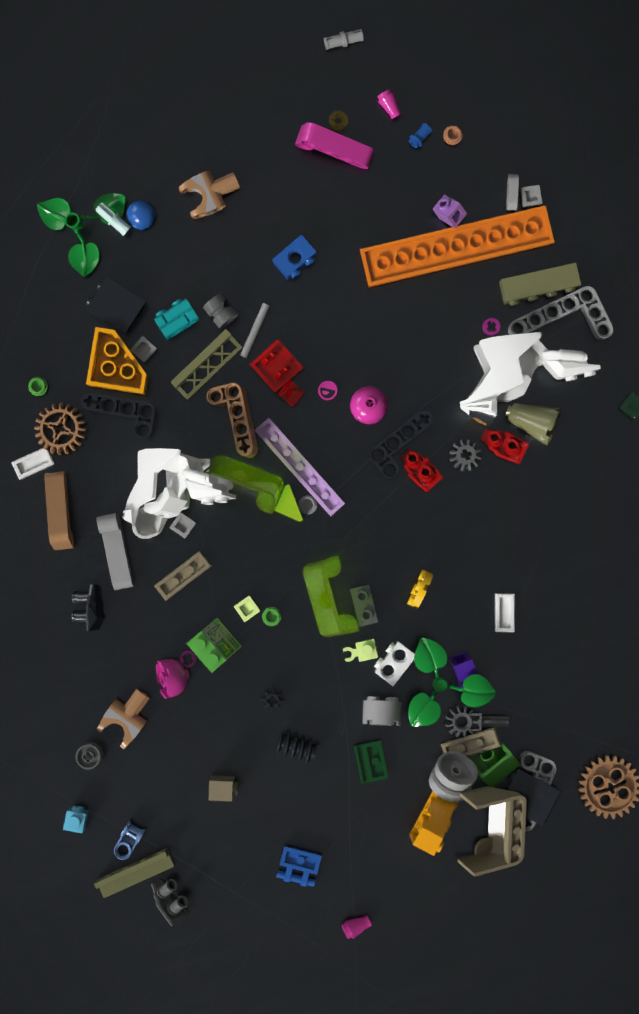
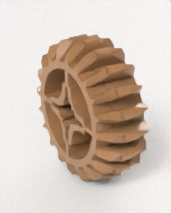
M63 403L59 404V409H57L56 404H52V411L46 407V415L42 412L39 413L43 419H36L40 426H35L34 429L40 430V433H36L35 437H42L38 443L41 445L46 442L43 449L47 450L50 448V453L54 454L56 449L58 455H62L63 449L66 454H69V447L75 451V443L79 446L82 445L78 439H85L81 432H86L87 429L81 428V425H85L86 421H79L83 415L81 413L76 415L78 411L76 408L70 412L71 405L67 404L65 409ZM63 414L57 422H48L53 416ZM68 416H70L75 423V431L69 429L68 427ZM52 426H56V427H58V426L61 427V426H62V427L65 428V430H67V431H69V432H65V431L62 432V431H60V433L58 434L59 431L56 430V428H54V427H52ZM46 427L53 430V442L47 437ZM64 436H73L69 442L58 445Z

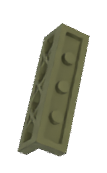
M225 329L171 381L172 385L189 400L243 347ZM230 340L237 348L231 353H224V344ZM213 355H221V363L218 366H210V358ZM199 368H207V376L204 379H196V371ZM186 381H192L193 390L187 395L181 386Z
M165 848L98 878L94 885L96 889H100L103 898H106L174 867L175 864L168 848Z

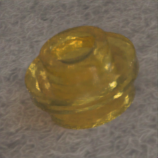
M335 111L330 115L329 124L334 130H342L347 126L348 118L344 112ZM340 118L342 122L336 124L335 119Z

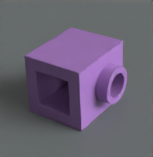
M445 194L433 208V211L440 220L454 228L467 215L459 202Z

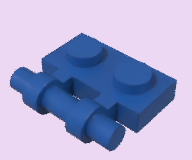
M284 845L280 866L287 867L286 872L278 870L277 878L284 879L285 882L301 883L300 885L305 887L306 885L314 887L316 879L308 877L309 873L317 875L322 854ZM292 869L304 871L303 876L293 874Z

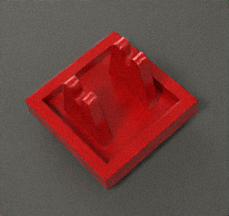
M279 339L250 364L274 393H277L288 380H291L304 368Z

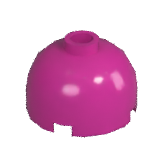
M373 386L358 389L351 398V413L356 420L364 424L379 422L383 419L388 409V401L384 392Z
M164 659L157 661L159 664H156V676L158 684L161 683L163 689H160L162 696L167 699L179 695L184 691L187 680H189L188 670L184 669L183 665L177 660Z

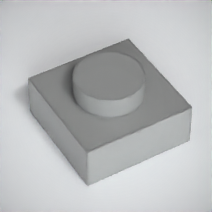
M540 185L520 188L523 208L542 205Z
M142 336L130 351L146 363L157 351V348Z
M180 512L169 528L186 539L196 525V522Z

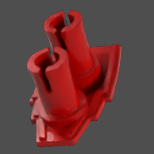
M485 429L480 439L488 446V449L495 452L494 455L517 464L521 463L530 444L508 431L503 432L500 430Z
M409 448L400 455L404 463L403 467L408 472L407 475L426 493L444 478L428 457L425 458L422 454L416 453Z

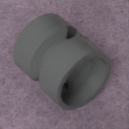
M223 293L217 294L203 306L207 314L214 317L213 321L219 329L227 326L239 315L232 305H228L229 301Z
M87 742L77 750L76 762L83 769H93L103 760L104 750L97 742Z

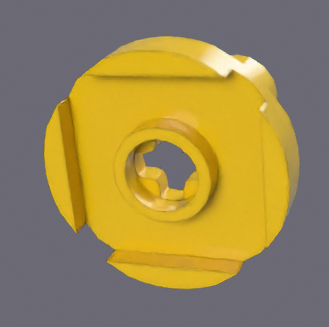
M422 569L407 604L415 608L420 606L427 592L428 585H430L433 578L432 573Z

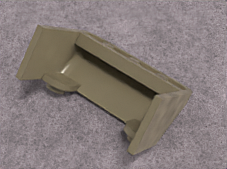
M488 786L461 792L460 797L476 810L489 807L488 837L477 842L474 855L459 858L458 863L474 877L518 865L524 858L526 798L518 792Z

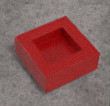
M288 380L277 395L294 407L305 392L294 382Z

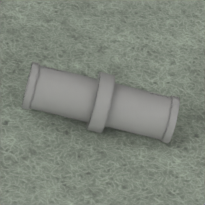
M361 29L346 33L342 31L338 35L324 37L326 50L339 46L347 47V44L363 41V33Z

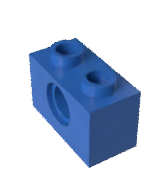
M300 235L274 257L272 261L287 280L291 277L294 279L302 272L300 269L303 266H309L316 260V251ZM295 254L301 257L298 263H293L290 260Z

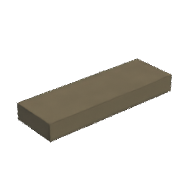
M199 551L154 586L165 601H167L212 565L202 552Z
M496 727L441 744L444 753L452 751L466 756L502 746Z

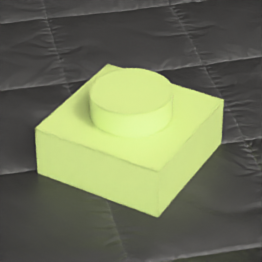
M250 595L234 606L244 622L260 612V609Z

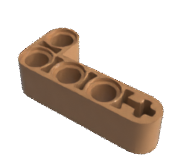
M229 383L210 389L207 393L208 402L217 407H228L237 452L247 458L254 457L258 452V445L245 388L236 383ZM238 388L239 394L236 397H233L232 393L234 389ZM220 393V400L215 402V395ZM239 407H242V408H243L242 414L239 415V416H237V414H236L237 409H238ZM246 425L247 430L241 435L240 429Z
M65 471L45 473L50 544L54 550L74 548V536L70 529Z

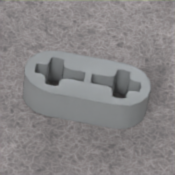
M508 174L506 210H517L518 174Z

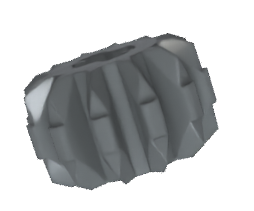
M461 439L459 440L460 447L455 443L453 444V448L457 451L450 450L449 454L455 455V457L450 458V462L457 461L454 464V468L461 464V471L465 470V465L468 471H471V464L475 467L478 466L475 460H481L482 457L476 456L477 453L481 452V449L474 450L477 446L476 442L470 446L471 440L467 439L466 445H464V441ZM463 450H465L466 453H470V456L468 457L469 460L461 458Z

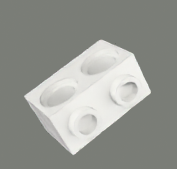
M399 641L396 643L392 642L386 649L388 654L384 659L380 657L374 665L376 668L374 672L392 686L396 684L412 663L415 655ZM396 650H404L405 656L403 659H395L394 653ZM391 665L393 667L392 674L385 675L382 671L383 667Z

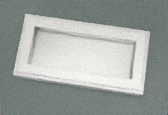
M43 448L11 462L19 480L55 464L49 449L45 450Z
M495 593V632H515V594Z

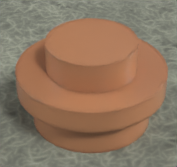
M449 126L445 129L443 138L449 145H456L462 139V131L457 126Z

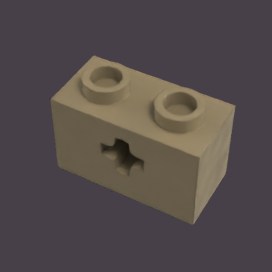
M211 776L209 780V801H232L233 797L237 796L238 782H235V776Z

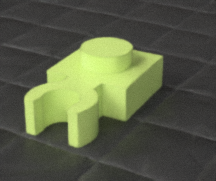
M374 639L356 642V648L354 649L351 647L343 648V652L350 651L352 653L351 657L345 658L346 662L352 661L355 657L359 658V662L378 658Z

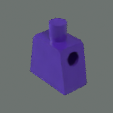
M467 651L449 658L460 688H463V681L466 677L477 674L473 660Z

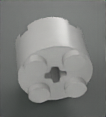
M368 696L363 701L362 724H367V721H370V725L391 726L396 722V726H401L402 702H399V698L387 697L386 701H379L380 697Z

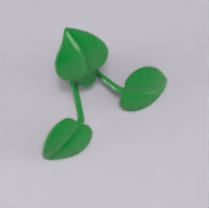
M118 193L105 194L95 201L94 210L96 211L100 203H104L114 213H118V216L122 219L125 212L126 198ZM53 198L37 203L39 215L47 227L53 230H62L66 225L74 230L82 245L76 244L69 251L68 259L71 266L82 276H87L93 272L99 263L100 251L94 243L85 244V240L79 230L84 226V219H98L101 217L103 223L108 225L109 222L99 214L79 216L71 212L69 203L61 198Z
M420 639L414 655L415 665L420 671L430 673L434 670L436 677L432 682L434 691L431 698L425 693H419L411 700L408 710L411 726H427L439 719L441 708L433 700L437 692L443 693L448 688L462 691L461 700L469 707H480L493 699L496 691L488 680L481 675L473 674L466 677L463 681V688L451 685L446 678L439 676L437 668H442L447 663L445 650L431 639Z

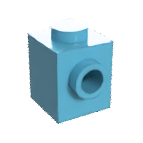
M81 806L70 807L66 812L63 830L83 833L86 829L89 811L84 810V807Z

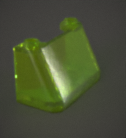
M218 455L213 458L205 473L230 480L235 484L259 492L256 501L259 509L268 514H274L284 487L283 480L279 476L224 455Z
M338 555L309 563L303 569V576L320 634L324 637H334L359 631L357 621L352 615L344 613L338 615L328 578L335 577L340 573L341 564Z

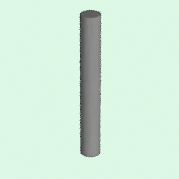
M262 304L240 356L248 357L270 307L269 305Z

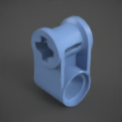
M129 820L114 848L115 856L121 860L127 859L135 846L138 845L146 829L134 826ZM119 846H127L129 852L127 854H121L119 852Z

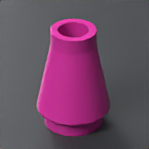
M391 89L377 96L379 104L390 115L391 119L402 114L395 92H392Z
M366 915L347 920L341 926L347 939H354L372 925Z

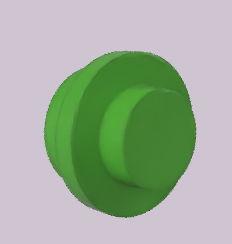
M35 377L30 380L28 388L31 394L42 396L47 392L48 384L45 379Z
M268 607L264 610L262 619L266 625L275 626L281 620V613L275 607Z

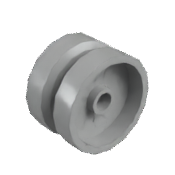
M452 751L443 753L438 758L430 774V788L441 799L449 802L462 801L464 799L460 797V793L471 790L477 779L478 770L474 762L464 754Z

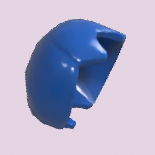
M138 200L128 207L126 216L128 223L133 228L143 230L153 224L157 213L155 206L149 201Z

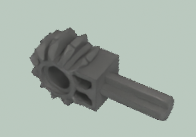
M456 705L457 711L454 712L450 708L449 711L453 715L445 716L446 719L451 720L445 723V726L451 727L449 729L451 734L456 731V737H459L461 732L463 737H466L467 730L471 734L474 731H482V727H509L508 716H482L481 712H474L473 709L467 711V705L463 706L462 711L460 706ZM464 716L466 723L463 726H458L456 723L457 719Z

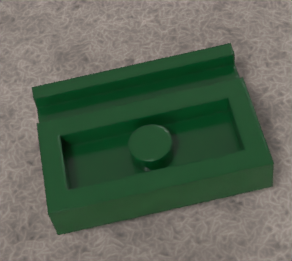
M381 740L353 745L361 784L388 779Z

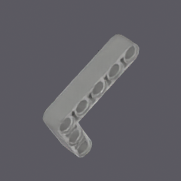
M586 286L514 320L508 327V334H517L513 331V325H520L522 327V333L520 334L532 333L580 309L596 339L605 340L613 333V326L594 288ZM582 292H588L591 299L589 301L584 300ZM566 300L573 302V309L566 308ZM553 308L557 313L556 317H550L547 310ZM591 309H596L599 312L598 318L591 316ZM533 316L537 317L539 325L531 324L530 318ZM600 326H604L607 329L606 335L599 333Z

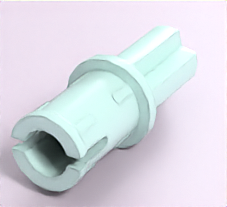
M100 203L97 206L96 212L109 222L108 225L111 224L122 235L130 229L131 226L104 203Z

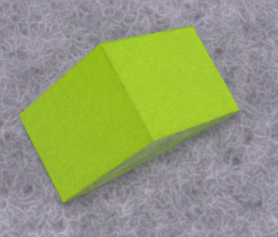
M288 484L283 490L275 511L301 522L303 521L291 487Z

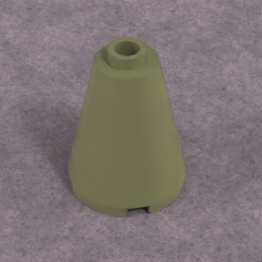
M514 403L513 406L509 405L506 416L509 422L543 444L549 445L557 428L556 418H560L561 409Z

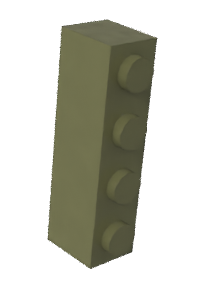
M576 263L504 278L499 282L503 302L510 306L519 305L522 300L527 299L528 302L537 301L540 299V296L546 295L547 298L558 296V292L573 293L577 291L576 288L581 286Z

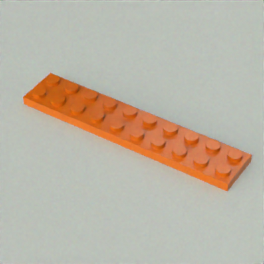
M545 205L460 225L456 228H447L360 249L368 287L554 244V238Z

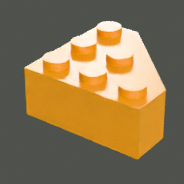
M95 327L86 384L90 387L146 395L149 376L115 330Z
M432 791L410 833L412 844L433 856L436 852L439 853L444 845L442 840L445 832L448 831L452 822L450 818L459 802H449L441 799Z

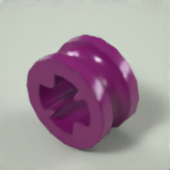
M489 318L484 321L482 325L483 332L489 336L497 334L500 330L499 321L495 318ZM488 322H490V324L495 323L494 332H492V330L490 332L487 330Z
M186 650L180 655V663L183 667L190 668L196 664L197 655L191 650ZM188 653L191 654L193 663L189 662V664H186L183 656L185 654L188 656Z

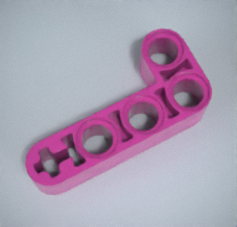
M309 122L301 126L295 143L296 146L302 149H316L363 169L369 168L374 149Z

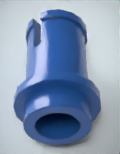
M423 123L417 132L410 136L409 143L415 148L421 147L423 145L422 142L432 133L430 126Z

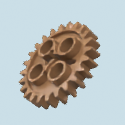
M605 755L604 761L597 757L598 763L591 760L592 767L585 766L588 772L581 773L584 780L578 781L583 785L578 790L584 792L580 798L587 799L584 805H591L589 810L591 812L596 810L597 816H600L603 812L605 819H607L608 814L615 819L616 813L623 817V810L629 814L628 807L635 808V805L632 803L633 800L639 801L636 797V794H639L637 789L639 782H636L639 779V775H633L636 769H629L631 763L627 762L624 764L623 758H620L617 762L615 755H613L611 760L609 756ZM614 770L620 771L617 779L611 778V773ZM598 776L601 777V784L598 786H594V778ZM623 780H626L625 783H623V784H618V783L622 782ZM608 783H611L612 785H614V786L611 787V789H612L611 791H609L608 789H605V788H608ZM621 788H626L627 790L624 797L618 796V791ZM596 790H602V791L598 792L597 794H594V791H596ZM608 795V802L601 804V796Z

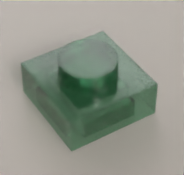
M630 393L620 406V409L634 420L639 416V397L634 393Z

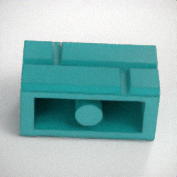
M178 299L172 303V308L167 311L163 309L156 314L157 317L154 320L167 340L199 321L198 316L187 299Z

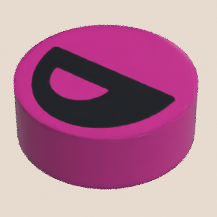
M331 381L322 382L318 388L319 396L324 400L334 399L337 395V386Z

